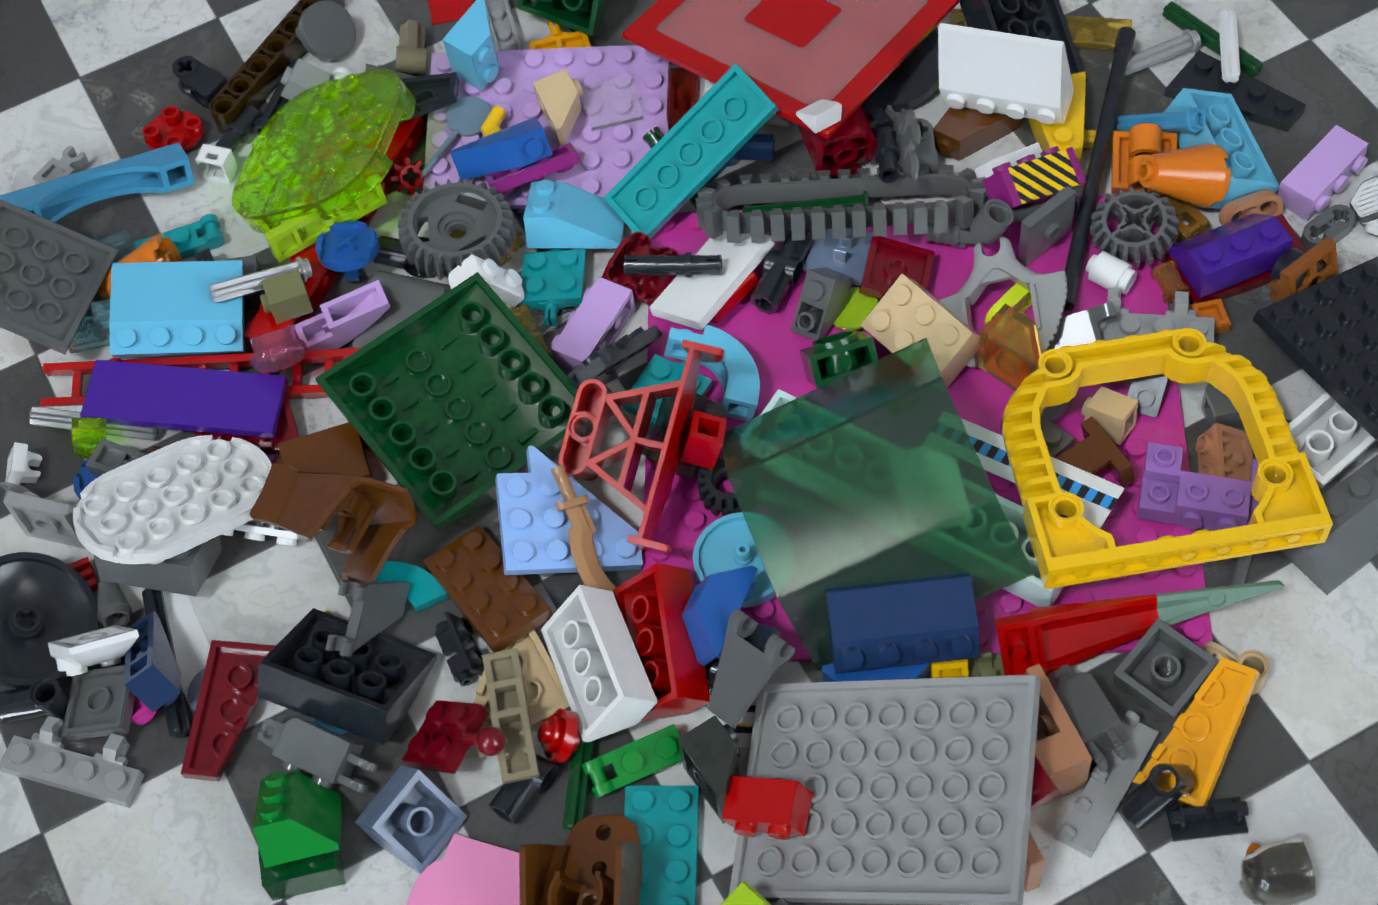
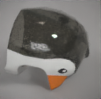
M1299 834L1263 846L1252 842L1247 848L1246 857L1240 863L1241 880L1239 885L1244 895L1254 904L1298 905L1314 897L1316 894V884L1312 862Z

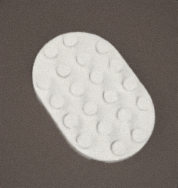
M204 435L177 441L108 471L88 484L80 493L81 500L77 507L73 508V522L76 535L80 543L89 552L102 560L121 564H160L166 559L179 555L248 521L254 520L250 516V511L264 487L272 466L266 454L257 446L232 437L231 441H226L222 439L213 440V435Z

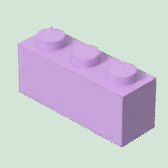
M1336 125L1281 181L1278 196L1283 201V207L1306 221H1309L1316 212L1322 213L1328 206L1331 196L1335 192L1340 194L1349 182V177L1353 173L1358 175L1363 170L1368 161L1365 154L1369 143Z
M598 277L592 287L586 289L582 303L576 311L573 310L570 313L565 328L560 335L557 334L551 343L550 351L552 352L553 361L561 370L570 373L575 366L582 363L588 356L597 350H602L615 341L635 310L633 291L601 277Z

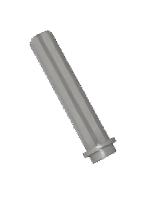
M1186 29L1178 37L1131 55L1128 60L1125 76L1187 51L1190 53L1196 52L1197 48L1201 46L1198 32ZM1112 63L1108 66L1109 72L1111 70Z
M297 257L295 262L211 284L209 286L210 295L213 301L217 303L264 290L263 280L297 269L300 271L303 282H306L307 278L312 277V269L307 258L301 259Z

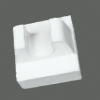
M14 442L7 460L5 482L18 485L20 483H36L41 472L31 470L28 466L39 467L42 456L27 451L28 444Z

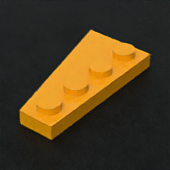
M1221 658L1194 695L1195 699L1184 714L1181 713L1173 724L1174 728L1163 743H1159L1151 754L1152 758L1142 772H1138L1132 782L1140 785L1148 778L1152 768L1158 764L1186 765L1193 771L1196 784L1190 795L1185 798H1179L1177 801L1192 807L1206 806L1207 808L1260 675L1259 671ZM1171 772L1168 777V785L1173 789L1176 784V778Z

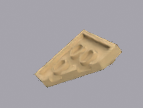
M532 630L502 651L513 648L518 649L532 731L539 729L542 721H546L559 708L570 711L571 708L555 666L536 631ZM485 669L476 689L477 695L474 704H481L489 711V714L479 732L485 727L492 726ZM474 747L480 758L486 756L477 747Z

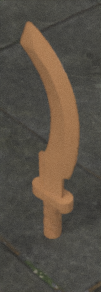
M564 464L551 469V472L564 500V503L561 501L556 502L555 506L558 512L566 511L572 525L568 529V535L577 571L585 586L613 592L616 586L604 573L596 554L593 541V533L596 532V528L585 506L590 503L586 494L577 497L569 476L565 471Z

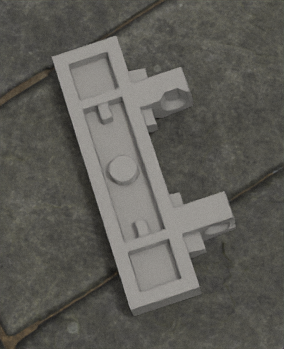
M1108 288L1107 303L1113 302L1117 317L1098 322L1103 340L1119 339L1129 335L1157 333L1164 329L1193 328L1200 331L1205 336L1207 342L1214 343L1215 318L1196 317V310H1188L1189 292L1175 291L1174 311L1166 310L1165 315L1129 313V308H1121L1122 288Z
M48 716L40 729V734L35 732L31 740L14 735L0 761V770L4 773L130 808L144 778L141 770L127 767L128 759L125 755L130 747V743L126 741L124 736L111 733L103 747V754L96 752L94 757L63 749L64 745L61 743L63 737L61 735L64 722Z

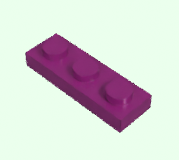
M569 142L551 149L553 155L524 167L484 175L489 188L495 187L497 194L502 193L506 195L515 191L519 185L524 183L531 184L532 181H541L545 178V175L555 171L557 173L566 172L574 167L573 164L579 163L580 159L576 149Z

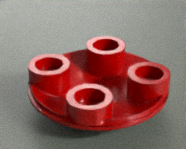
M176 106L165 107L161 115L154 118L142 129L145 143L151 150L179 142L182 149L187 151L199 142L204 131L203 123L197 115L179 110Z

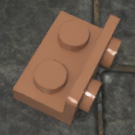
M1215 423L1197 438L1198 473L1250 481L1253 452L1246 431Z

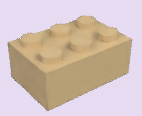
M904 274L899 276L861 324L865 330L926 383L942 392L948 388L986 341L921 285Z

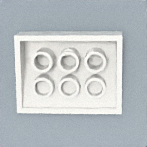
M939 24V90L944 104L955 109H962L963 107L976 109L984 114H992L994 112L1006 114L1014 119H1022L1024 117L1036 119L1044 124H1064L1074 93L1064 42L952 24Z

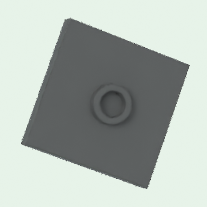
M1071 187L1063 188L1021 221L1018 261L1025 267L1071 232L1076 200V191Z
M125 665L88 670L86 673L73 676L61 735L67 741L110 736L111 733L117 735L129 733L135 695L124 685Z

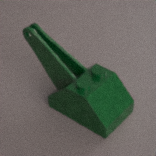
M518 0L517 9L594 36L601 32L607 0Z

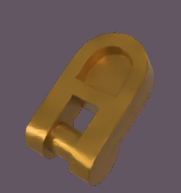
M1164 194L1160 195L1159 198L1168 197L1170 201L1169 206H1174L1176 209V217L1179 219V228H1177L1178 238L1176 240L1178 243L1192 238L1196 234H1202L1210 228L1207 217L1191 204ZM1183 219L1189 222L1187 226L1181 222Z

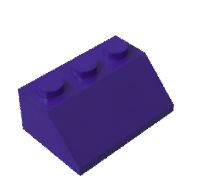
M1252 213L1174 244L1167 252L1199 298H1202L1272 270L1279 257L1291 249L1293 239L1276 216Z

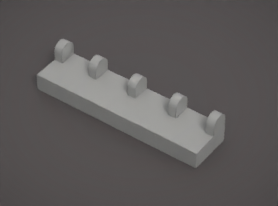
M1127 711L1122 721L1130 739L1123 743L1129 758L1122 761L1116 756L1113 749L1103 754L1108 762L1109 769L1101 772L1098 766L1094 768L1080 797L1077 798L1072 811L1058 832V841L1090 858L1120 807L1119 802L1125 798L1133 783L1132 780L1140 771L1159 735L1158 731L1139 722L1140 717L1132 711Z

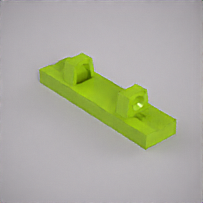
M371 174L351 186L345 182L336 187L338 193L297 216L291 212L282 217L283 224L264 233L274 258L280 263L316 243L318 236L323 231L325 235L331 230L330 226L344 221H356L388 203L379 179L374 174Z

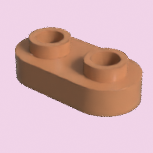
M1269 189L1261 190L1228 202L1220 211L1219 222L1221 225H1225L1252 213L1278 216L1283 210V201L1274 191Z

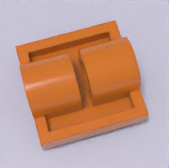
M1151 123L1134 125L1130 131H1113L1111 193H1116L1118 187L1123 192H1128L1131 184L1135 191H1140L1143 186L1138 179L1137 168L1142 159L1148 155L1177 150V133H1163L1160 126ZM1147 188V193L1153 192V190Z

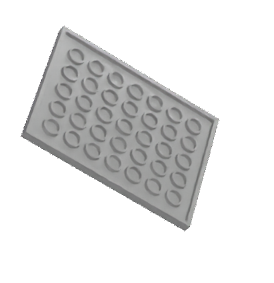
M1037 675L765 684L757 696L746 777L797 780L813 792L804 837L790 835L789 840H779L769 837L767 833L756 832L755 837L737 835L729 895L741 882L746 881L768 902H777L783 898L785 902L1023 905L1041 680Z

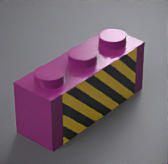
M1058 146L1041 152L1040 158L1036 159L1035 155L1031 154L1017 160V165L1012 166L1010 162L996 166L992 169L994 174L982 181L989 199L1002 200L1012 210L1051 198L1067 186L1074 189L1086 183L1073 147L1060 151Z

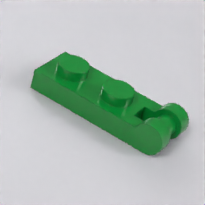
M675 724L581 764L585 775L589 773L594 787L591 790L595 799L682 761L678 742L680 735ZM611 764L617 777L607 780L602 767Z

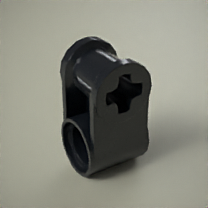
M191 56L180 57L172 65L174 75L179 78L178 85L180 91L206 109H209L211 100L227 83V80L218 71L210 69Z

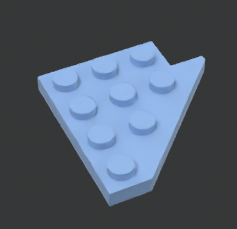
M528 446L526 450L528 473H499L495 478L504 575L578 572L569 544L568 529L572 525L566 511L558 512L555 503L558 501L564 503L557 482L551 472V469L557 467V465L534 446ZM569 476L577 497L587 494L590 501L585 506L596 528V532L593 533V541L603 571L640 570L643 566L641 549L627 542L629 535L637 537L639 532Z

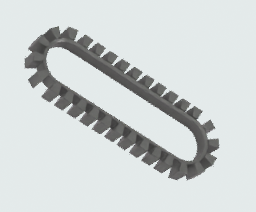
M941 164L940 173L930 174V165H919V175L915 182L912 181L911 177L903 174L901 166H898L899 178L893 183H884L879 179V167L877 168V177H870V168L857 169V178H851V169L837 170L838 179H831V170L818 171V180H811V171L798 172V181H792L791 172L778 173L779 182H772V173L759 174V183H753L752 174L739 175L740 184L730 186V182L726 178L714 181V189L703 186L698 191V198H695L697 225L699 230L705 229V236L712 239L724 234L723 231H726L727 242L740 243L741 234L751 233V243L765 242V232H771L772 242L785 241V231L792 232V241L805 240V230H812V240L826 239L825 229H832L833 239L846 238V228H853V237H866V227H873V236H887V226H894V235H907V225H914V234H928V224H934L935 233H948V222L956 221V224L963 230L970 228L971 221L988 201V194L982 181L986 178H977L975 171L970 168L961 171L959 176L954 175V165ZM863 191H867L868 200L873 197L889 199L892 196L908 198L910 195L928 197L929 194H941L943 197H948L949 195L956 196V199L952 201L936 200L934 203L915 201V204L895 202L894 205L875 203L874 206L854 204V207L834 205L833 208H822V206H814L813 209L796 207L793 210L782 211L781 208L764 212L758 209L747 213H740V210L726 211L737 205L746 207L760 203L765 205L779 202L861 195Z

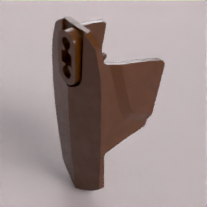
M623 815L587 816L572 827L564 846L550 844L521 845L519 849L520 905H639L643 862L638 827ZM611 830L609 838L604 840L605 833ZM605 863L607 865L606 874L601 872V870L605 867Z

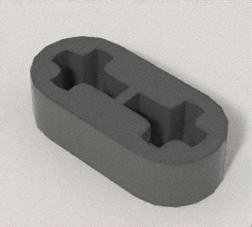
M1333 205L1307 223L1301 236V243L1306 251H1309L1326 237L1336 241V243L1346 237L1352 231L1356 218L1355 212L1346 205ZM1334 219L1338 221L1337 223L1332 225ZM1324 233L1322 239L1318 237L1319 235Z

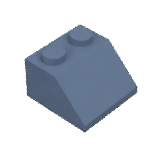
M400 766L354 823L380 847L421 874L468 816L419 769Z

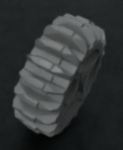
M1132 184L1128 192H1123L1118 187L1116 196L1107 193L1105 202H1098L1096 212H1093L1091 216L1090 234L1093 237L1095 248H1099V253L1105 251L1126 263H1134L1136 269L1140 267V262L1144 261L1151 267L1153 257L1162 261L1165 251H1169L1173 247V242H1176L1178 238L1177 228H1179L1176 209L1174 206H1169L1170 201L1168 197L1159 198L1160 193L1156 191L1149 194L1145 187L1140 191H1135ZM1116 219L1118 221L1116 231L1111 233L1108 227ZM1157 221L1160 229L1153 235L1151 233L1152 224Z

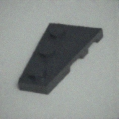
M451 72L369 83L363 122L366 136L457 103L459 90L457 73Z

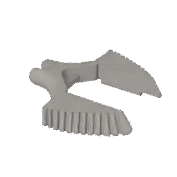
M1000 237V250L994 256H986L982 242L977 243L973 251L974 264L969 278L957 293L938 301L973 329L970 305L977 301L989 284L1010 279L1031 293L1041 353L1045 352L1050 346L1048 342L1053 341L1057 333L1066 303L1068 280L1065 271L1040 274L1023 266L1016 259L1011 241L1006 237ZM977 352L966 364L967 366L972 368L977 367Z

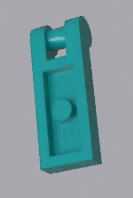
M206 214L201 217L200 221L163 232L162 239L169 237L182 259L195 256L194 253L207 248L210 250L217 249L225 242L223 233L218 230L220 223L215 214ZM153 236L135 241V248H138Z

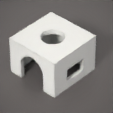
M203 144L195 159L197 165L200 162L206 163L201 173L202 178L206 180L231 184L238 170L233 153L228 148ZM215 172L224 173V178L214 176Z

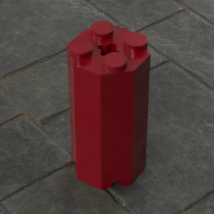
M861 105L828 139L797 124L815 170H831V179L838 178L837 170L851 169V175H855L857 169L861 168L860 164L866 160L869 164L875 159L877 141Z

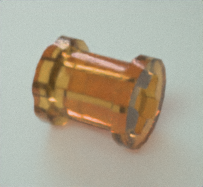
M1177 261L1165 262L1154 268L1150 273L1151 278L1157 280L1163 292L1162 300L1165 304L1173 303L1175 291L1191 292L1189 285L1183 283L1178 273L1179 264Z

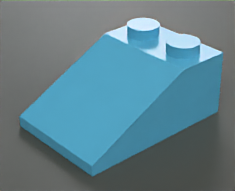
M541 180L532 181L523 217L527 248L617 249L623 239L625 222L604 198L563 181Z

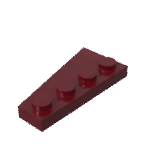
M220 640L211 641L181 769V775L184 778L220 781L260 697H257L259 662L275 647L274 645Z

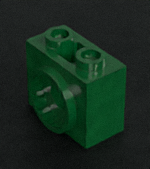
M845 331L815 340L812 342L811 347L799 350L807 381L816 388L881 369L873 337L864 332Z

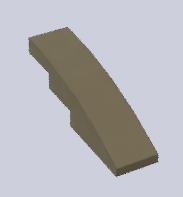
M513 648L482 655L492 727L500 729L506 739L504 749L498 754L502 783L507 784L539 777L536 749L518 649Z

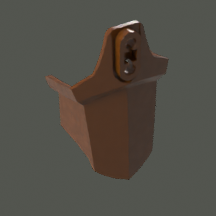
M276 463L272 464L264 487L250 511V516L255 521L281 527L308 540H312L319 530L325 532L334 515L338 514V528L327 547L341 553H349L340 582L341 580L351 581V578L362 582H374L404 532L414 526L417 521L416 508L407 488L363 476L311 474L289 465Z

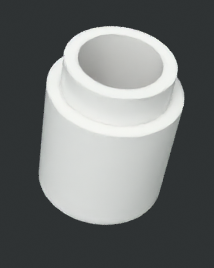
M1102 251L1099 255L1094 254L1086 266V272L1089 273V281L1107 290L1108 288H1122L1121 293L1124 295L1131 289L1137 277V271L1132 269V265L1105 251Z

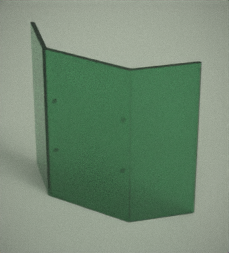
M927 338L921 339L725 432L723 452L728 479L775 594L818 671L822 669V665H829L833 662L830 652L825 589L970 573L974 600L976 601L1034 575L943 381Z

